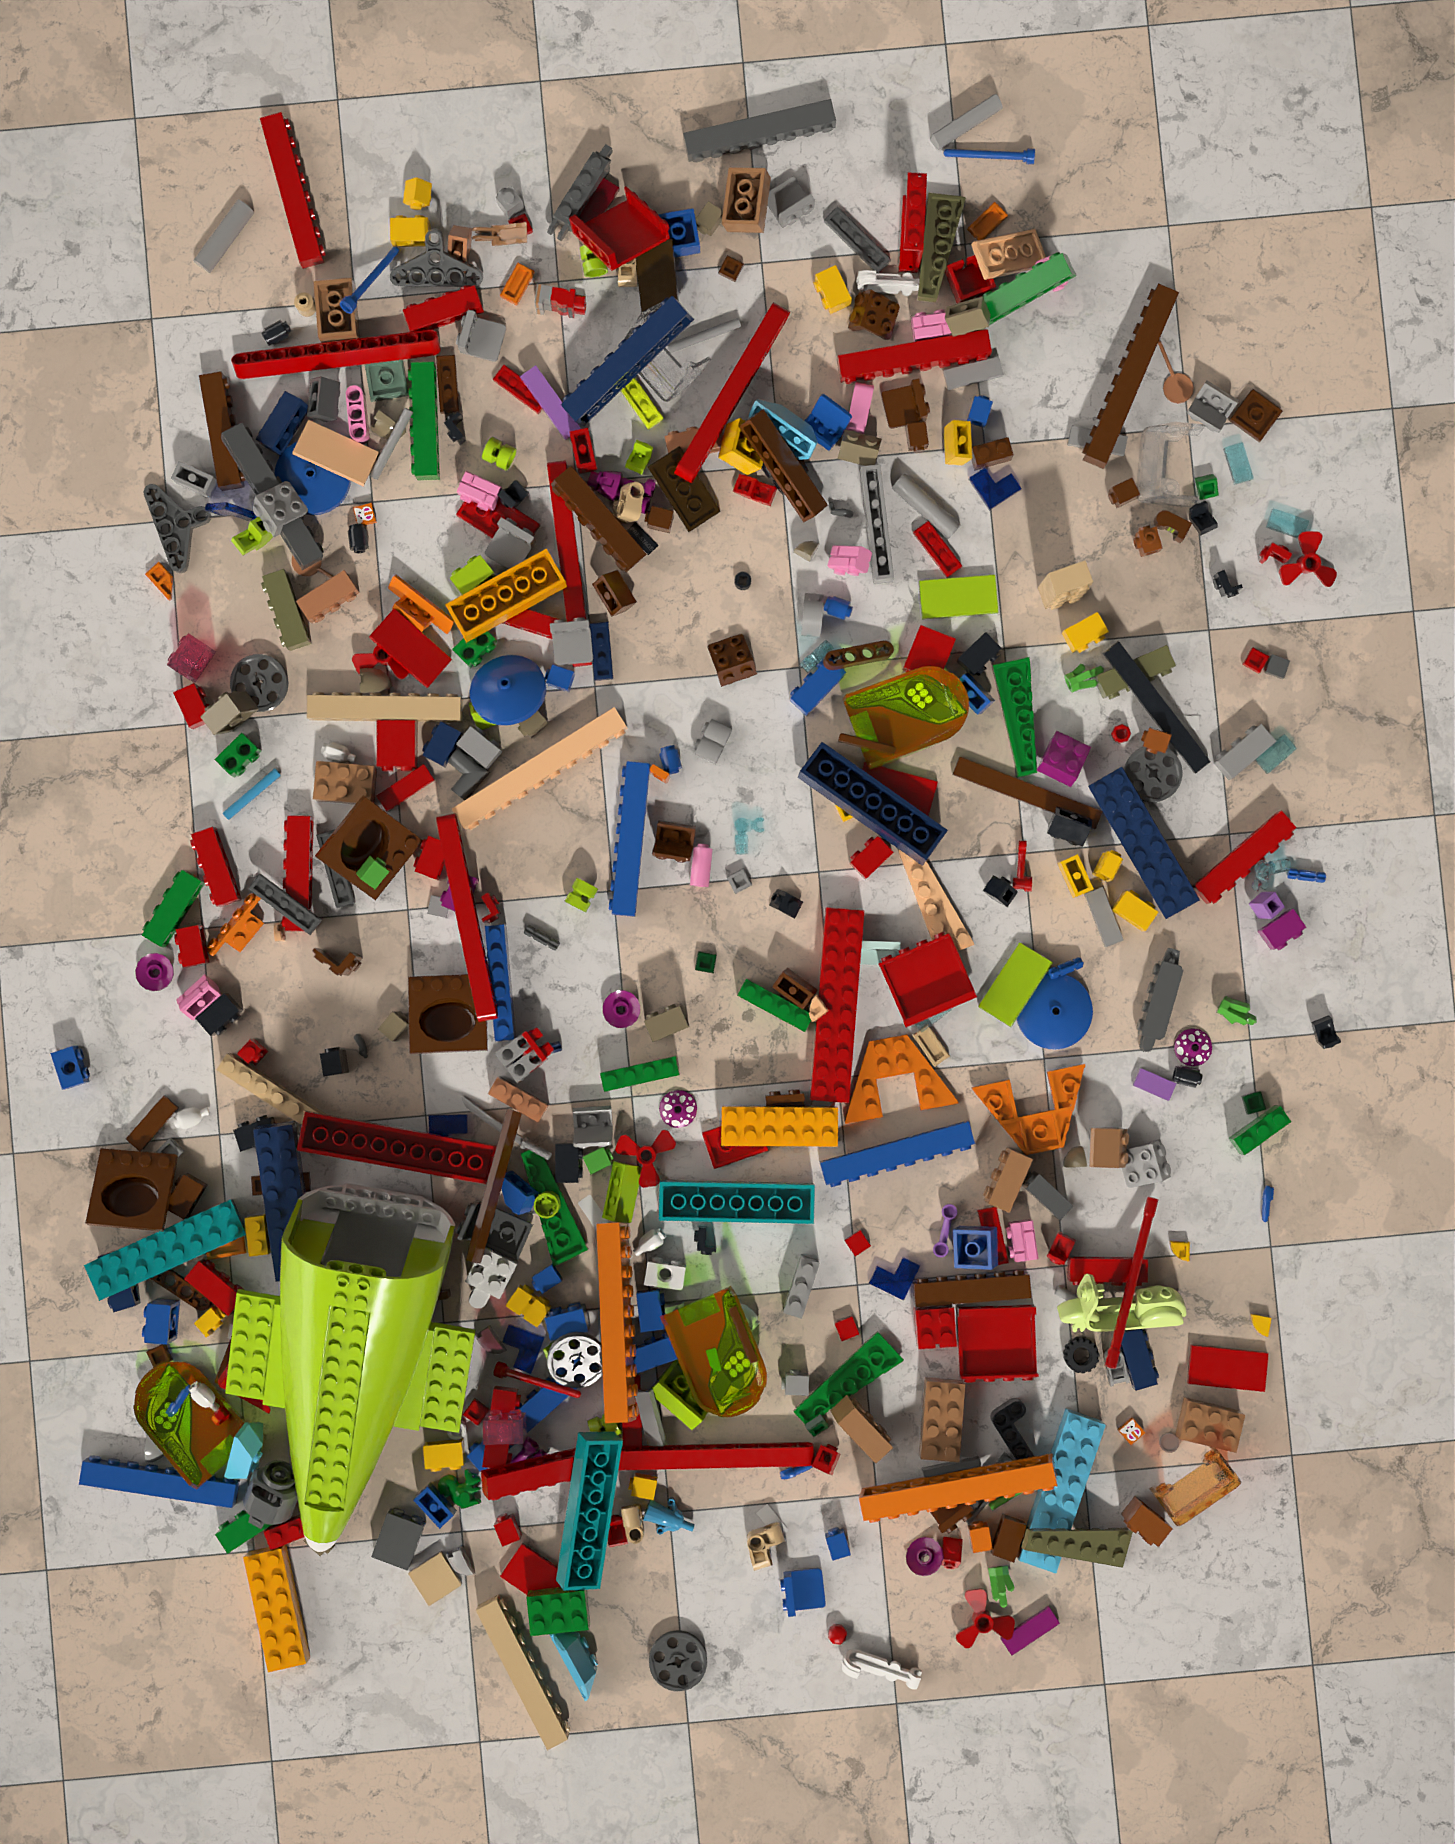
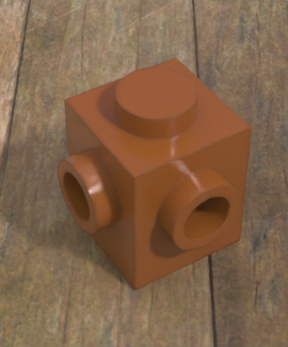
M1150 525L1141 527L1135 534V538H1133L1134 546L1136 549H1139L1141 557L1158 553L1163 549L1157 527L1151 528Z
M1149 727L1148 731L1144 730L1141 741L1144 742L1143 747H1147L1146 751L1157 754L1158 751L1166 753L1172 734Z

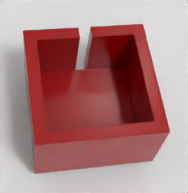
M975 255L967 257L965 264L962 259L946 267L945 275L957 304L982 297L983 294L996 290L993 278L984 280Z
M953 1305L914 1307L916 1346L918 1350L936 1348V1344H938L939 1348L957 1347Z

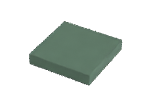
M403 360L365 364L371 402L409 396Z

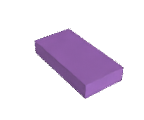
M1140 1068L1133 1086L1169 1101L1177 1083Z

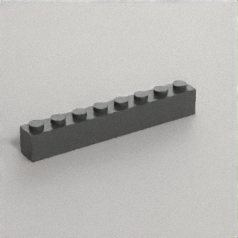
M828 99L683 133V140L688 162H701L704 158H718L726 153L736 154L743 149L753 150L760 145H774L782 140L792 141L796 137H809L816 132L822 131L827 133L836 128V117L832 100Z
M241 422L222 432L221 440L255 495H258L281 484L282 481L278 476L275 477L272 472L273 467L269 460L265 461L262 456L263 451L258 443L255 444L252 440V432L248 427H244ZM301 516L283 525L280 535L300 568L304 570L321 561L324 550L319 542H315L311 528L305 526L302 521L304 518Z

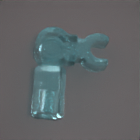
M825 640L800 663L801 667L809 673L818 664L817 661L820 662L829 651L834 649L833 646Z
M738 818L734 822L733 827L737 832V835H735L736 855L748 854V835L745 832H751V830L758 833L764 832V828L760 829L757 827V822H763L764 818H757L754 821Z
M1288 858L1271 860L1268 863L1264 860L1259 861L1254 867L1256 879L1252 883V888L1256 892L1259 891L1260 887L1266 890L1268 888L1267 880H1269L1272 874L1290 871V860Z

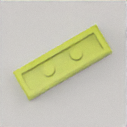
M636 378L621 390L623 396L648 430L663 420V416Z

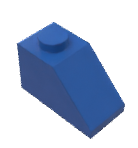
M514 1171L506 1172L501 1188L505 1204L517 1215L530 1212L539 1192Z

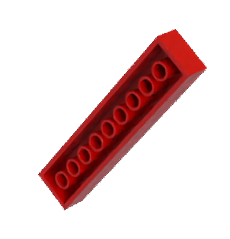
M825 908L818 996L829 1011L816 1020L810 1100L849 1103L864 910Z
M305 1110L297 1151L487 1184L497 1145Z

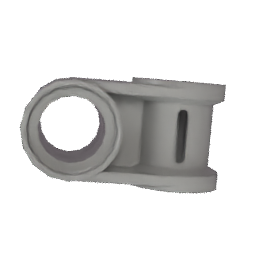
M1107 1348L1104 1352L1105 1361L1109 1348ZM1121 1352L1116 1369L1106 1367L1110 1387L1117 1383H1130L1124 1356Z

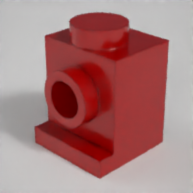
M249 1039L237 1054L248 1064L253 1063L256 1066L269 1051L256 1039Z
M827 1444L826 1447L821 1445L812 1467L833 1476V1471L841 1455L837 1452L838 1448ZM830 1455L832 1459L827 1463L825 1458Z

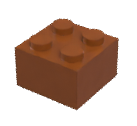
M1136 1496L1133 1497L1121 1513L1124 1517L1123 1522L1135 1534L1139 1532L1138 1534L1150 1546L1154 1543L1159 1547L1173 1530L1163 1517Z

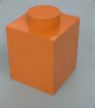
M974 1521L972 1525H968L973 1553L993 1550L987 1522Z

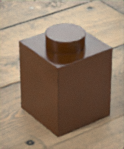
M926 422L907 424L908 451L921 453L928 448L929 441Z
M1133 478L1111 487L1108 491V498L1112 505L1115 504L1116 508L1136 500L1141 495Z
M651 506V510L646 512L644 522H647V528L670 534L674 511Z

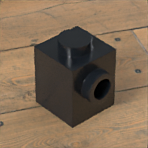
M993 875L983 889V892L991 899L1005 907L1009 906L1018 893L1010 885L1011 882L1003 876L998 878Z

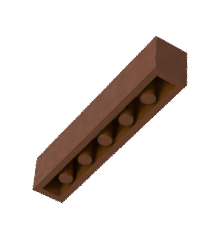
M221 371L199 375L218 488L221 491L244 488L246 478L221 440L222 432L237 425L236 417L231 411L233 399L228 394V389L230 388L229 378L225 377Z
M764 409L752 415L739 426L803 522L815 517L828 506Z
M572 466L554 479L551 483L553 492L558 497H562L566 507L570 511H574L578 516V521L591 531L592 538L603 545L605 553L615 559V564L620 570H624L627 573L647 555Z
M1014 1270L1013 1274L997 1271L994 1272V1275L986 1276V1273H975V1277H967L966 1274L955 1275V1278L948 1279L947 1276H937L936 1280H928L927 1277L917 1278V1281L912 1282L915 1307L1032 1298L1030 1275L1025 1273L1024 1270Z

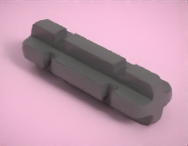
M528 925L524 930L525 935L532 936L534 940L545 946L548 945V948L554 951L560 945L559 941L554 938L551 939L550 936L539 930H535L531 925Z

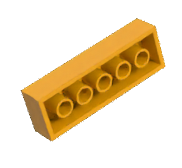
M546 548L450 601L445 606L467 643L561 591L567 585Z
M722 1106L721 1146L838 1147V1107Z
M283 1545L273 1550L266 1547L248 1551L243 1559L268 1673L306 1664L310 1659V1652L287 1546Z

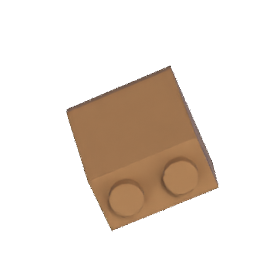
M1111 1127L1091 1128L1089 1167H1126L1128 1162L1126 1148L1129 1143L1127 1129Z

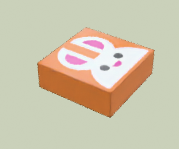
M372 503L353 507L357 524L365 526L377 523Z
M1132 1417L1117 1429L1130 1445L1145 1434L1144 1430Z

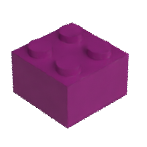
M1056 731L1050 739L1036 771L1071 787L1077 780L1091 747Z

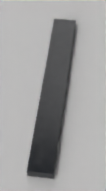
M1117 641L1102 653L1161 731L1172 734L1171 744L1193 773L1196 774L1211 761L1122 644Z

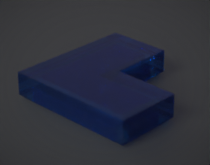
M983 468L968 479L989 511L1022 489L1012 473L995 483L986 468Z
M228 502L207 503L205 506V511L220 516L231 515L246 521H252L257 518L253 511Z
M468 1114L428 1115L429 1133L448 1137L449 1134L468 1133Z
M902 1257L894 1274L876 1266L869 1284L904 1301L920 1265Z
M509 1323L502 1343L520 1349L513 1368L532 1374L545 1337Z

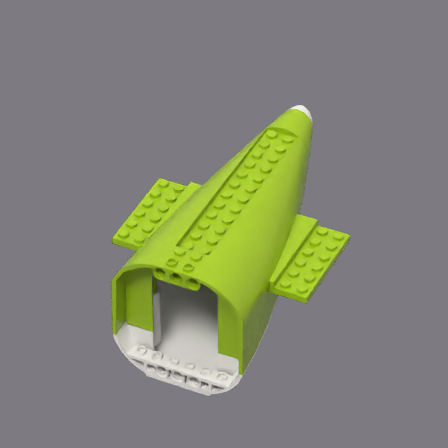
M346 1183V1185L322 1187L305 1193L298 1199L282 1236L280 1296L238 1289L236 1294L225 1394L263 1400V1405L285 1408L291 1463L304 1536L307 1544L317 1552H323L331 1548L341 1536L373 1473L393 1427L419 1431L421 1426L456 1433L460 1431L476 1329L431 1322L450 1255L455 1223L443 1208L424 1199L423 1196Z

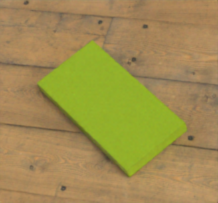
M995 575L919 581L922 620L998 614Z
M1019 942L978 1007L1009 1027H1012L1053 963Z

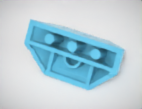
M759 399L755 400L748 415L749 418L764 409L797 460L809 459L818 443L812 426L781 404Z
M245 1422L235 1435L225 1478L247 1479L251 1472L253 1473L254 1470L258 1469L260 1465L259 1460L263 1454L261 1452L263 1445V1423Z
M579 1632L549 1634L584 1701H587L595 1679L598 1661L595 1655H591L587 1649L589 1644L586 1638L581 1637Z

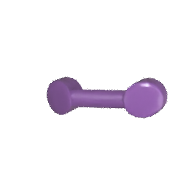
M947 1204L942 1209L944 1222L939 1242L933 1247L934 1254L940 1258L948 1254V1234L952 1219L957 1216V1208L952 1204Z

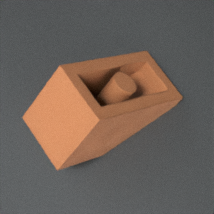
M453 225L448 235V253L467 263L471 250L472 228Z

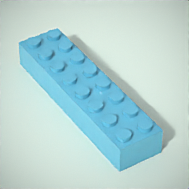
M1065 1408L1051 1450L1057 1473V1486L1050 1491L1038 1489L1026 1528H1065L1066 1530H1071L1106 1426L1102 1420ZM1022 1548L1018 1559L1032 1566L1057 1573L1062 1557L1026 1551Z

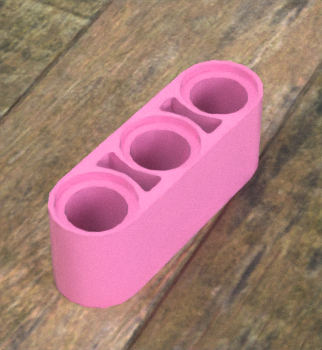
M855 383L849 411L852 419L846 430L865 433L874 385Z
M352 385L346 390L349 433L354 441L365 444L370 436L366 397L360 387ZM354 393H360L358 399H351ZM356 412H362L360 418H353ZM357 431H364L361 437H355Z

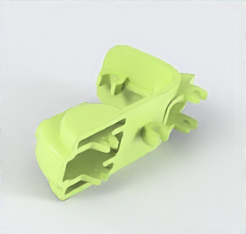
M1086 1274L1078 1286V1298L1062 1302L1057 1306V1310L1062 1322L1073 1324V1332H1076L1077 1328H1080V1331L1083 1332L1086 1327L1096 1332L1114 1331L1123 1297L1103 1298L1102 1292L1105 1291L1103 1284H1096L1093 1275ZM1161 1285L1137 1289L1133 1296L1125 1330L1182 1325L1184 1323L1183 1317L1186 1316V1306L1182 1296L1175 1289Z

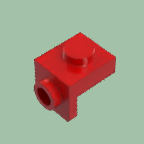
M1272 542L1268 547L1265 545L1259 556H1261L1259 562L1263 564L1271 556L1285 564L1289 561L1292 553L1289 552L1287 547Z
M489 893L481 896L490 911V914L481 920L483 923L488 921L490 924L499 919L497 916L501 914L497 907L499 902L495 895L491 896Z
M1058 1232L1047 1257L1055 1264L1064 1265L1076 1240Z
M619 1515L611 1516L608 1534L609 1548L628 1544L623 1520Z
M943 1537L942 1566L944 1568L955 1569L959 1567L962 1557L963 1539Z

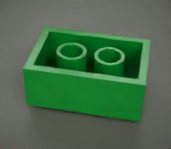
M561 1587L528 1591L526 1600L530 1636L589 1630L590 1615L587 1590L564 1591Z

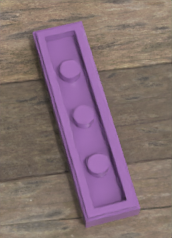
M536 365L520 376L565 440L570 438L569 431L581 429L577 422L561 406L562 401Z

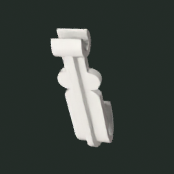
M872 270L859 271L856 278L857 288L860 291L871 289L883 294H898L901 291L904 296H909L912 294V291H918L919 279L913 278L910 273L903 274L901 278L899 274H883Z
M849 1650L842 1658V1671L856 1679L861 1673L860 1670H864L879 1676L886 1675V1679L889 1681H895L896 1679L905 1681L906 1685L911 1689H917L921 1680L922 1670L919 1668L907 1670L901 1668L900 1663L897 1661H892L889 1664L887 1659L860 1650Z

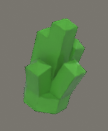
M1080 664L1072 672L1064 675L1068 689L1073 693L1078 690L1096 687L1098 682L1095 679H1089L1103 673L1104 668L1098 666L1083 672L1086 669L1085 665Z
M1228 996L1223 998L1216 1012L1224 1016L1231 1024L1238 1022L1242 1025H1254L1257 1022V1017L1249 1013L1250 1004Z
M1008 1566L988 1568L992 1598L995 1601L999 1599L1000 1606L1005 1608L1008 1605L1006 1588L1011 1592L1015 1589L1008 1572Z

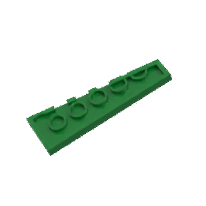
M1030 657L992 665L1017 777L1037 773Z
M530 1149L521 1153L530 1186L539 1192L538 1196L542 1192L553 1191L561 1200V1207L553 1217H540L553 1266L589 1250L558 1184L555 1183V1178L546 1159Z
M877 1331L800 1403L793 1412L804 1424H807L820 1414L824 1415L846 1395H854L858 1390L900 1364L904 1359Z

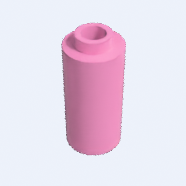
M698 844L697 847L693 848L690 886L709 887L713 849H710L708 844Z

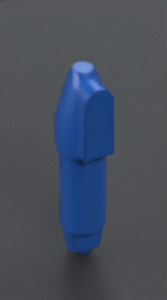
M1270 1186L1265 1187L1262 1196V1220L1265 1223L1268 1221V1216H1270V1203L1274 1195V1187Z
M190 1384L185 1389H182L175 1401L171 1402L165 1412L169 1417L174 1416L180 1409L190 1392Z
M812 1465L790 1467L781 1471L780 1477L783 1480L791 1479L813 1467Z

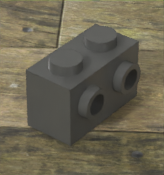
M322 376L310 379L307 417L323 422L337 420L340 382Z

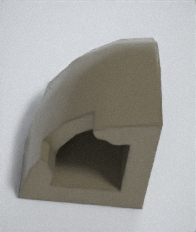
M378 410L374 417L377 421L370 428L372 432L388 440L396 422Z
M805 541L799 544L793 553L810 562L820 543Z
M360 669V693L380 692L392 687L391 679L380 669Z
M1081 1145L1073 1147L1064 1158L1063 1166L1067 1168L1087 1167L1084 1148Z

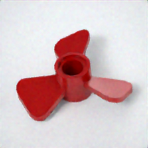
M1304 531L1298 535L1303 555L1297 559L1296 563L1285 564L1279 568V575L1283 585H1290L1301 573L1307 574L1314 572L1325 587L1333 585L1337 577L1336 570L1321 565L1320 557L1315 554L1323 538L1320 532ZM1306 559L1311 561L1310 568L1306 566Z
M378 645L374 648L373 653H360L352 656V662L358 674H360V669L374 668L378 663L384 666L389 665L398 679H405L410 674L391 656L388 655L387 658L380 659V653L383 649Z
M662 1130L651 1146L644 1145L642 1147L637 1145L628 1135H622L617 1142L615 1151L620 1155L637 1156L638 1162L643 1165L639 1185L643 1188L653 1187L660 1183V1177L653 1165L656 1155L674 1149L676 1141L668 1130ZM649 1150L652 1153V1158L644 1160L641 1157L642 1151Z
M979 1588L965 1592V1598L974 1610L972 1615L973 1624L959 1631L955 1636L956 1641L968 1649L974 1644L979 1632L988 1633L991 1630L1005 1640H1010L1014 1633V1618L1011 1615L991 1617L989 1611L986 1610L987 1594L985 1590ZM985 1617L988 1619L987 1622L983 1625L979 1624L978 1620Z

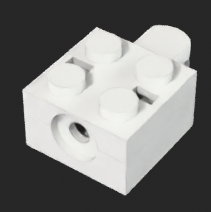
M485 1247L481 1264L474 1263L465 1280L466 1283L474 1286L469 1296L470 1305L474 1308H482L486 1305L490 1295L500 1299L519 1261Z

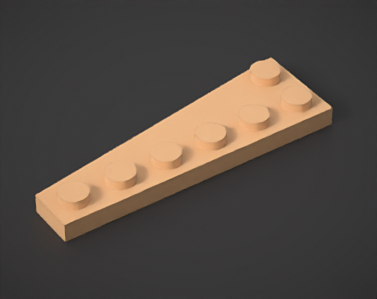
M899 850L898 853L931 940L935 939L934 935L944 931L945 934L950 933L957 951L973 946V940L927 861L922 866Z

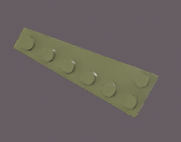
M928 193L924 249L921 258L917 297L919 301H937L966 197Z
M1065 1528L1026 1529L1021 1548L1026 1551L1123 1568L1133 1531L1129 1528H1075V1530H1066Z

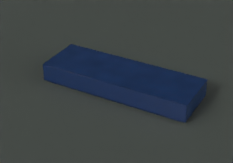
M609 622L590 623L594 681L613 680Z

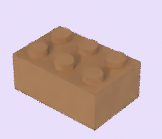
M766 168L728 169L722 225L727 232L764 233L771 176Z
M352 278L313 281L317 331L320 342L360 338L357 308L349 314L340 307L341 300L345 296L352 295L356 290Z
M316 761L313 799L321 802L356 804L364 795L374 803L377 768L369 765Z
M1006 1148L1005 1151L1002 1150L998 1158L1000 1164L998 1168H994L990 1177L993 1179L991 1185H987L984 1190V1201L1010 1213L1033 1159L1009 1148Z
M846 1395L830 1410L837 1424L875 1463H878L893 1449L890 1443L892 1439L887 1434V1431L882 1425H878L874 1421V1417L868 1411L865 1412L855 1397L851 1399Z
M1184 1397L1175 1435L1181 1440L1237 1453L1245 1414L1239 1410Z

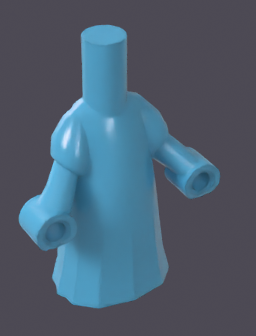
M670 1497L667 1502L672 1510L654 1500L649 1501L643 1521L659 1524L656 1530L657 1534L661 1535L666 1531L674 1532L680 1528L693 1531L695 1524L684 1520V1516L678 1510L673 1497Z

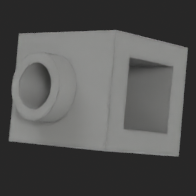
M512 186L503 188L498 192L496 196L498 206L509 220L524 209L523 201Z
M791 1369L790 1372H785V1378L782 1377L781 1389H785V1395L809 1396V1373H801V1370Z

